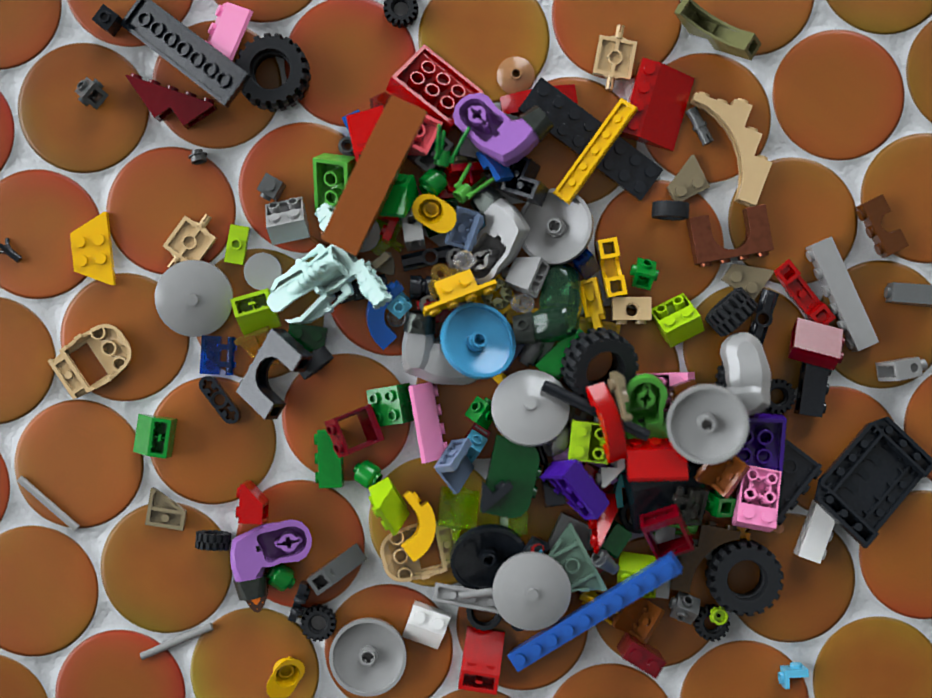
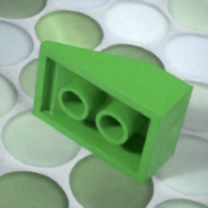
M323 153L313 158L315 212L324 203L336 207L357 164L354 156Z

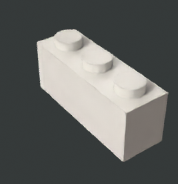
M812 499L793 553L820 564L821 560H824L826 557V547L833 538L832 530L837 522L814 499Z

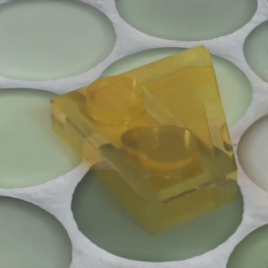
M266 326L236 338L234 343L237 346L243 347L248 351V355L255 358L267 334L270 332V328ZM276 359L271 364V366L277 365L282 362L279 359Z

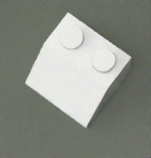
M415 600L402 637L438 649L447 629L451 613Z

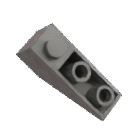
M356 543L307 578V582L318 596L367 560V557Z

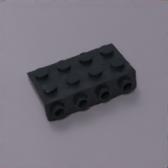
M785 439L783 476H781L777 524L779 526L786 519V512L789 509L793 510L798 504L797 498L800 494L804 495L811 486L808 484L811 480H816L821 475L822 470L820 469L823 466L787 439Z

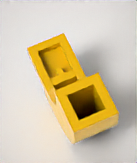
M408 490L402 496L417 516V528L414 534L402 543L401 546L411 560L415 562L431 546L436 531V520L430 504L425 501L420 505L421 499L416 492L411 493Z

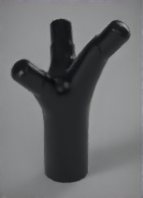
M5 238V245L0 243V254L8 255L17 263L22 259V256L11 248L9 238Z

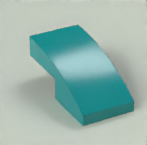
M626 468L616 476L618 481L614 483L613 494H615L617 508L624 507L622 472H626Z

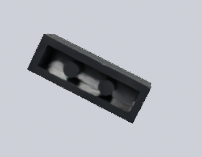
M801 362L794 413L822 417L826 411L825 395L829 392V384L827 382L832 370Z

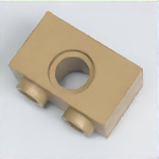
M652 297L611 298V321H616V324H627V321H635V324H646V321L652 320ZM629 305L633 306L636 310L633 316H629L626 312Z

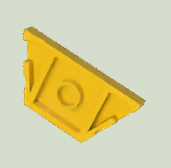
M102 212L70 233L74 272L115 286L116 279L108 212Z

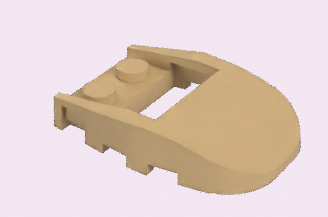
M102 324L75 336L74 340L59 350L60 354L55 359H49L48 363L74 400L103 387L121 373L131 362L132 349L118 328L110 324ZM86 343L107 372L106 376L89 386L69 354Z
M451 519L436 521L435 538L441 564L422 569L419 559L413 562L401 546L402 543L413 535L417 528V523L400 529L395 536L392 533L388 534L380 548L382 564L386 574L394 581L409 582L417 579H429L431 576L448 571L447 568L451 567V549L456 542Z

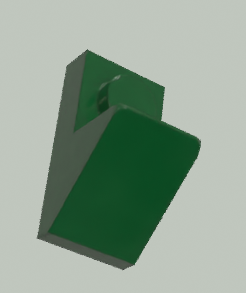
M613 520L600 549L606 550L610 556L617 559L632 537V533L623 525Z

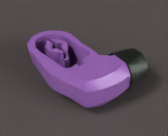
M482 93L469 94L463 97L455 106L453 113L454 123L463 133L468 126L471 127L467 137L474 146L483 154L506 167L518 162L529 154L554 127L549 117L538 106H534L520 115L518 120L511 121L505 113L494 105L488 96Z
M291 519L262 524L236 536L232 540L230 550L231 569L235 578L233 582L240 601L258 599L267 595L266 574H263L265 568L281 563L298 562L307 556L312 547V537L309 529L301 521Z

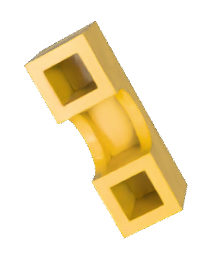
M617 237L597 240L595 244L606 299L628 294L625 277L622 275L620 268V251Z

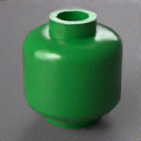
M428 169L419 179L420 191L423 194L438 196L447 187L445 172L441 169Z
M365 460L362 463L358 462L353 469L355 473L354 480L367 489L380 482L383 477L381 468L369 460Z
M283 563L270 567L266 574L267 583L281 592L287 588L291 589L296 581L294 570Z

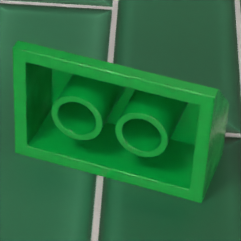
M398 175L380 216L406 217L413 202L419 195L414 175Z

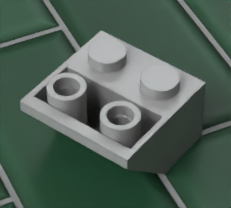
M293 197L288 200L265 204L266 229L272 245L310 237L303 197Z

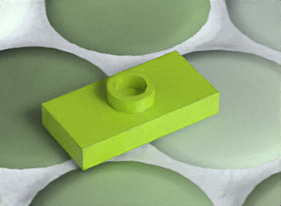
M230 224L224 262L244 265L250 227Z

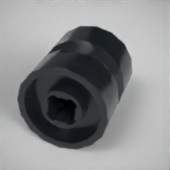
M411 275L410 300H421L425 296L437 293L434 288V282L438 281V276L427 275L425 278H422L421 275Z

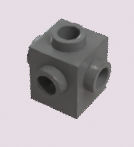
M88 77L81 80L75 90L80 96L78 98L80 102L85 106L90 104L96 110L109 96L103 90V84L96 79L92 81Z
M679 591L675 597L670 599L668 606L671 608L670 617L691 625L699 615L701 599Z

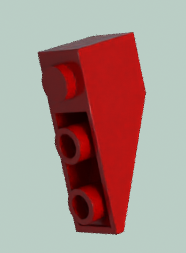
M605 493L610 504L598 519L588 521V527L592 530L590 545L593 546L594 554L598 553L618 511L615 494Z

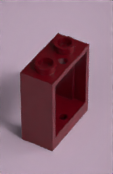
M371 404L325 421L326 431L332 440L333 449L338 458L385 440ZM357 414L367 441L348 448L338 422Z
M677 504L639 515L641 530L656 560L670 551H673L675 556L694 551L692 536ZM678 523L684 536L658 544L652 531Z

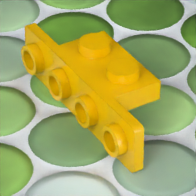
M468 269L434 282V288L440 301L425 306L423 308L424 317L428 315L432 317L439 314L443 309L457 307L461 302H471L479 295H489L496 289L497 281L495 279L478 286L471 270Z

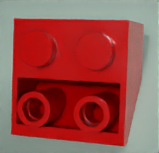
M251 480L241 483L240 487H237L236 497L239 499V506L236 507L235 514L236 518H238V524L262 525L269 517V499Z

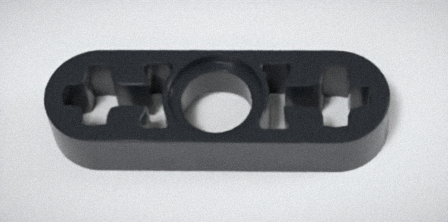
M212 376L201 378L199 388L221 418L228 424L238 422L241 418V412L216 378ZM206 380L213 382L211 384L213 390H216L217 388L219 389V391L213 393L212 396H210L212 390L210 388L204 387L206 385ZM218 394L225 397L223 405H217L215 402V397ZM228 404H230L231 406L227 408L230 412H236V414L234 415L235 419H228V411L223 410L222 412L221 408H224Z

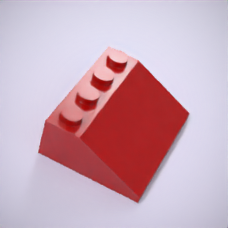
M425 44L391 77L386 91L391 95L427 111V115L442 121L441 134L445 130V137L456 127L453 113L457 103L469 94H483L484 92Z
M643 57L639 63L628 100L638 110L619 136L673 152L695 78L661 62Z

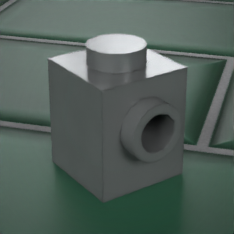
M266 173L257 190L261 192L260 196L269 202L271 199L277 202L287 185Z

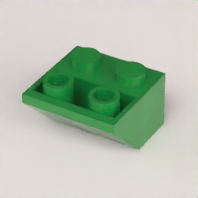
M138 414L133 452L165 459L172 457L177 419Z

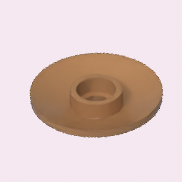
M510 57L504 60L498 67L497 82L506 93L512 94L529 90L533 85L535 78L534 69L526 59ZM518 71L520 75L514 77L512 73Z

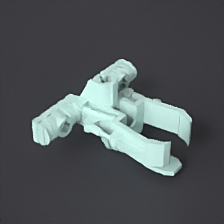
M325 203L314 212L315 216L318 217L319 225L323 232L335 209V206L333 207ZM317 244L316 248L311 250L308 255L302 259H297L294 266L274 280L267 304L272 312H281L296 299L314 289L320 297L300 317H295L291 320L285 319L288 323L309 324L328 312L332 313L339 303L352 296L354 290L351 282L355 279L358 280L361 293L373 304L374 309H379L381 306L386 305L387 302H390L392 295L387 292V287L380 276L376 275L377 272L371 267L370 261L358 260L356 256L332 244L329 247ZM316 256V257H315L313 260H311L310 262H305V261H306L307 259H309L310 257ZM341 290L343 293L337 298V301H335L332 304V302L336 299L334 293Z

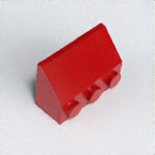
M654 437L647 439V441L639 438L626 439L627 458H625V468L628 482L688 480L687 459L676 451L669 438Z

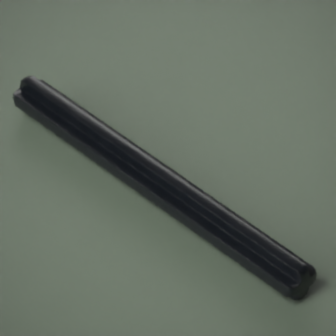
M547 380L543 383L541 388L543 392L598 418L595 406H591L588 400ZM621 419L625 432L647 441L650 436V430L634 422Z

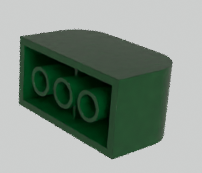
M496 433L485 483L492 492L495 491L494 486L501 480L504 482L509 480L514 488L484 513L505 518H517L528 510L531 499L536 497L537 487L535 481L540 479L542 470L539 466V454L535 447L517 445L506 439L502 434Z

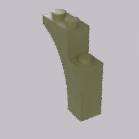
M681 0L674 12L689 34L708 39L715 50L752 60L761 46V42L755 33L723 22L708 13L693 0Z

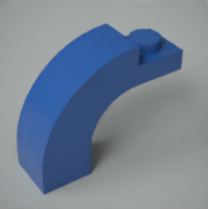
M398 280L395 282L391 281L386 285L387 292L392 295V300L404 290L403 285ZM368 301L366 308L367 325L374 341L384 350L397 338L395 331L384 320V313L390 302H387L386 305L381 306L379 309H374L373 304Z

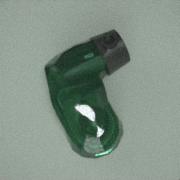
M567 263L550 265L540 290V309L534 313L528 312L513 316L516 344L551 343L577 334L582 310L580 275L575 268Z

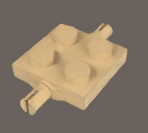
M617 25L615 36H599L592 74L607 78L605 90L613 91L615 80H631L637 42L623 37L624 25L621 26V29L620 25Z
M205 213L199 223L187 216L182 218L163 245L174 257L167 267L170 268L186 260H202L217 240L206 228L212 219L209 215Z

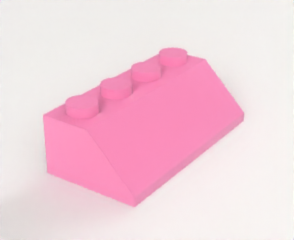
M229 2L219 5L215 13L217 19L215 23H211L208 29L210 35L206 42L233 61L253 11Z
M431 382L410 385L408 387L422 464L439 460L448 444L443 442L442 434H445L444 423H440L439 420L442 410L441 405L436 403V397L439 396L438 387Z

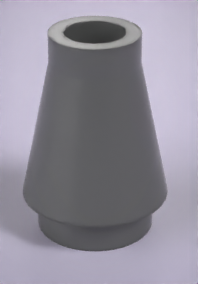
M599 549L597 554H592L591 561L595 567L612 575L618 572L619 565L606 550Z

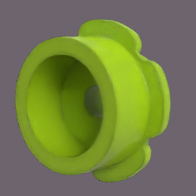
M713 607L710 610L709 619L712 623L716 625L726 623L729 616L724 607Z

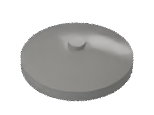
M556 188L549 189L542 207L526 202L520 212L530 227V233L524 241L522 248L529 256L542 257L549 265L565 264L580 256L589 245L594 229L593 216L586 202L579 195H576L569 205L553 194Z
M201 260L179 262L166 270L157 283L155 290L157 312L170 329L181 335L190 337L208 335L219 329L226 322L232 311L230 299L234 297L231 284L226 275L211 263Z
M521 370L507 376L497 386L492 398L491 413L496 428L506 439L520 446L536 447L553 441L561 434L569 418L570 404L541 390L546 380L564 388L556 378L539 370Z
M701 384L690 387L679 394L669 408L667 414V433L670 442L679 454L692 462L717 464L726 461L742 448L747 439L749 419L746 409L733 392L722 386Z
M522 552L510 557L500 566L493 581V600L497 611L505 621L519 629L541 630L553 625L564 615L570 603L571 585L565 569L556 559L541 552Z
M371 617L353 620L342 627L336 634L329 652V664L336 681L350 693L365 697L377 696L393 688L401 679L407 661L406 646L400 633L386 621Z

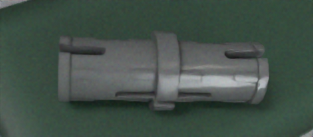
M697 106L686 111L685 113L693 125L692 129L697 133L702 146L713 142L714 139L707 128V122L703 121Z

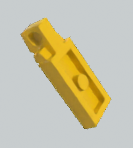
M592 277L578 281L585 318L588 320V323H593L594 329L604 328L602 320L606 319V313L598 278Z

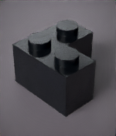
M523 157L518 162L510 165L509 168L514 177L510 181H504L501 186V190L508 196L541 207L549 188L541 181L535 180L541 166L528 157Z

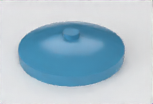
M482 303L461 305L448 315L441 328L440 342L447 361L454 369L473 379L495 377L503 372L514 358L516 350L514 331L504 315L489 305Z

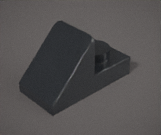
M482 480L480 505L482 513L487 511L514 488L509 480L505 482L501 480L494 486L495 491L493 492Z

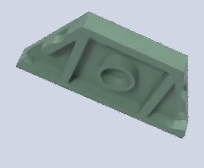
M569 523L547 555L556 559L565 569L570 581L571 592L608 590L572 523Z

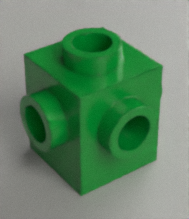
M638 257L636 264H632L629 275L632 276L631 286L651 290L654 281H657L659 270H656L657 262Z
M477 396L464 415L487 430L493 421L491 413L492 400L487 397L483 400Z
M707 490L704 500L705 510L710 512V515L713 517H733L736 498L731 495L729 498H725L716 490Z

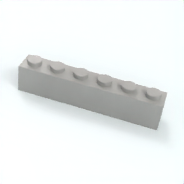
M829 237L806 247V257L815 268L813 270L815 277L818 280L820 279L822 293L825 297H828L830 302L829 308L838 320V328L843 329L847 348L852 352H859L879 343L833 238Z

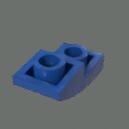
M480 151L476 153L483 170L490 169L496 182L510 181L514 177L509 167L503 166Z

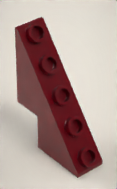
M134 73L125 75L153 117L159 122L174 112L182 125L190 129L217 110L214 105L215 101L204 97L202 100L196 98L197 95L186 91L184 94L178 92L179 89L167 85L166 88L160 86L161 83L149 79L148 82L142 80V76Z

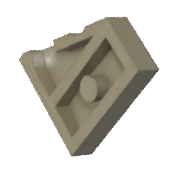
M694 154L689 157L667 187L673 201H684L710 188Z
M731 264L721 280L733 289L742 287L755 300L774 271Z
M618 371L609 372L607 385L620 417L623 421H632V414H628L625 408V403L629 402L625 377Z
M152 487L145 525L183 531L185 530L188 511L157 488Z

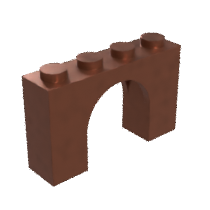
M766 204L742 210L746 236L743 243L737 249H725L716 243L712 235L709 215L687 219L686 223L694 265L700 264V267L712 266L714 261L724 264L731 262V258L738 257V261L750 259L749 255L756 254L757 257L769 255L768 252L774 250Z

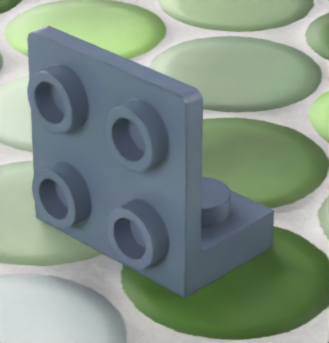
M469 438L451 440L434 466V469L454 494L460 492L474 469V465L466 456L472 445Z

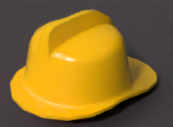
M423 194L418 196L413 202L412 213L415 219L431 230L438 233H446L455 226L457 216L454 208L437 196Z
M291 656L278 660L266 685L268 696L270 698H287L290 696L305 673L304 664L298 659H293Z

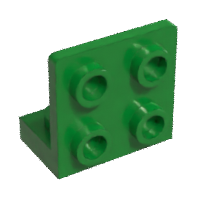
M410 383L366 391L368 404L372 405L380 427L414 421L408 387Z

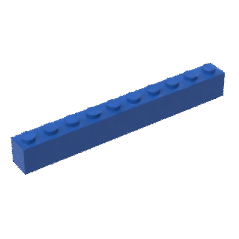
M670 551L561 618L553 625L514 647L507 655L517 672L521 671L680 574L683 566L673 551Z

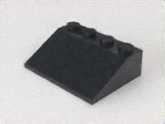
M687 459L689 478L688 480L628 482L627 472H622L633 529H641L639 515L673 504H677L683 519L705 514V484L694 479L698 468L703 464Z

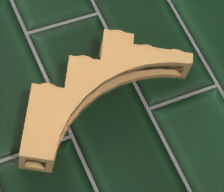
M696 92L692 96L690 104L697 106L713 117L725 130L733 145L739 171L738 187L734 202L748 207L756 206L772 162L768 161V158L763 155L755 156L762 133H759L758 129L754 127H745L753 105L748 104V101L742 98L734 99L729 105L726 100L719 98L716 100L710 98V95L705 92Z

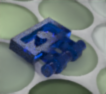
M202 335L199 374L220 375L221 367H226V375H233V370L236 368L234 353L237 351L235 337H228L227 344H222L223 336ZM222 350H227L226 361H221Z

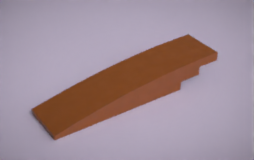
M391 95L323 232L322 240L354 256H358L365 239L368 238L375 221L380 216L424 122L427 111Z

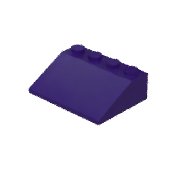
M756 413L748 416L749 431L747 439L735 455L750 466L782 471L781 476H783L787 419L783 414Z

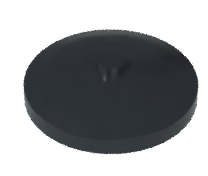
M485 524L474 527L463 533L451 549L450 565L453 576L466 588L477 590L492 588L495 575L500 566L510 557L521 553L525 547L524 541L518 533L503 525Z

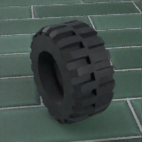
M265 33L263 38H260L259 35L253 37L255 41L252 43L247 41L244 44L246 47L244 51L240 49L238 52L239 60L235 59V64L251 75L241 90L242 94L250 103L262 110L268 109L270 112H276V109L281 111L287 110L286 107L289 105L294 107L297 105L296 101L298 99L302 100L304 98L303 93L308 91V81H311L310 66L304 53L296 43H293L292 39L287 36L283 38L281 34L275 33L274 36H271L270 33ZM271 57L285 59L290 66V75L287 81L275 89L262 88L255 78L258 66L264 60Z
M599 327L596 330L591 328L587 330L588 333H579L576 340L573 338L570 341V347L565 348V357L561 358V364L564 366L561 367V374L564 376L565 384L576 395L588 401L589 398L585 387L604 382L608 388L609 372L618 371L625 377L627 385L632 378L637 376L635 373L639 370V364L636 362L638 361V355L634 352V347L626 339L610 329L607 330ZM611 352L612 365L607 374L598 380L589 381L587 379V368L591 360L600 353Z
M740 538V541H730L727 545H720V550H714L711 553L713 556L712 560L708 559L706 563L708 570H705V577L707 578L705 582L711 596L726 611L734 612L738 616H743V614H746L748 617L754 616V612L758 614L764 613L765 607L770 609L773 606L771 602L774 599H779L778 590H783L784 584L781 583V579H784V574L780 571L782 568L780 562L776 560V556L766 547L756 541ZM751 560L760 569V578L757 585L746 593L738 594L733 592L727 584L729 571L736 563Z

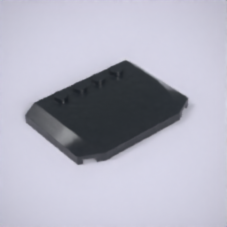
M889 417L881 418L866 424L819 478L814 501L863 548H868L879 533L877 531L923 477H927L932 471V457Z

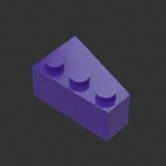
M577 459L552 461L540 476L543 481L547 479L555 487L554 491L557 494L561 492L569 500L567 503L585 520L598 519L610 504L605 493L599 489L594 479L585 471L582 463Z

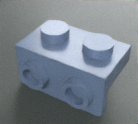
M457 205L455 209L457 216L456 224L451 231L447 232L444 242L471 253L472 248L476 246L478 232L483 227L484 216L478 211Z

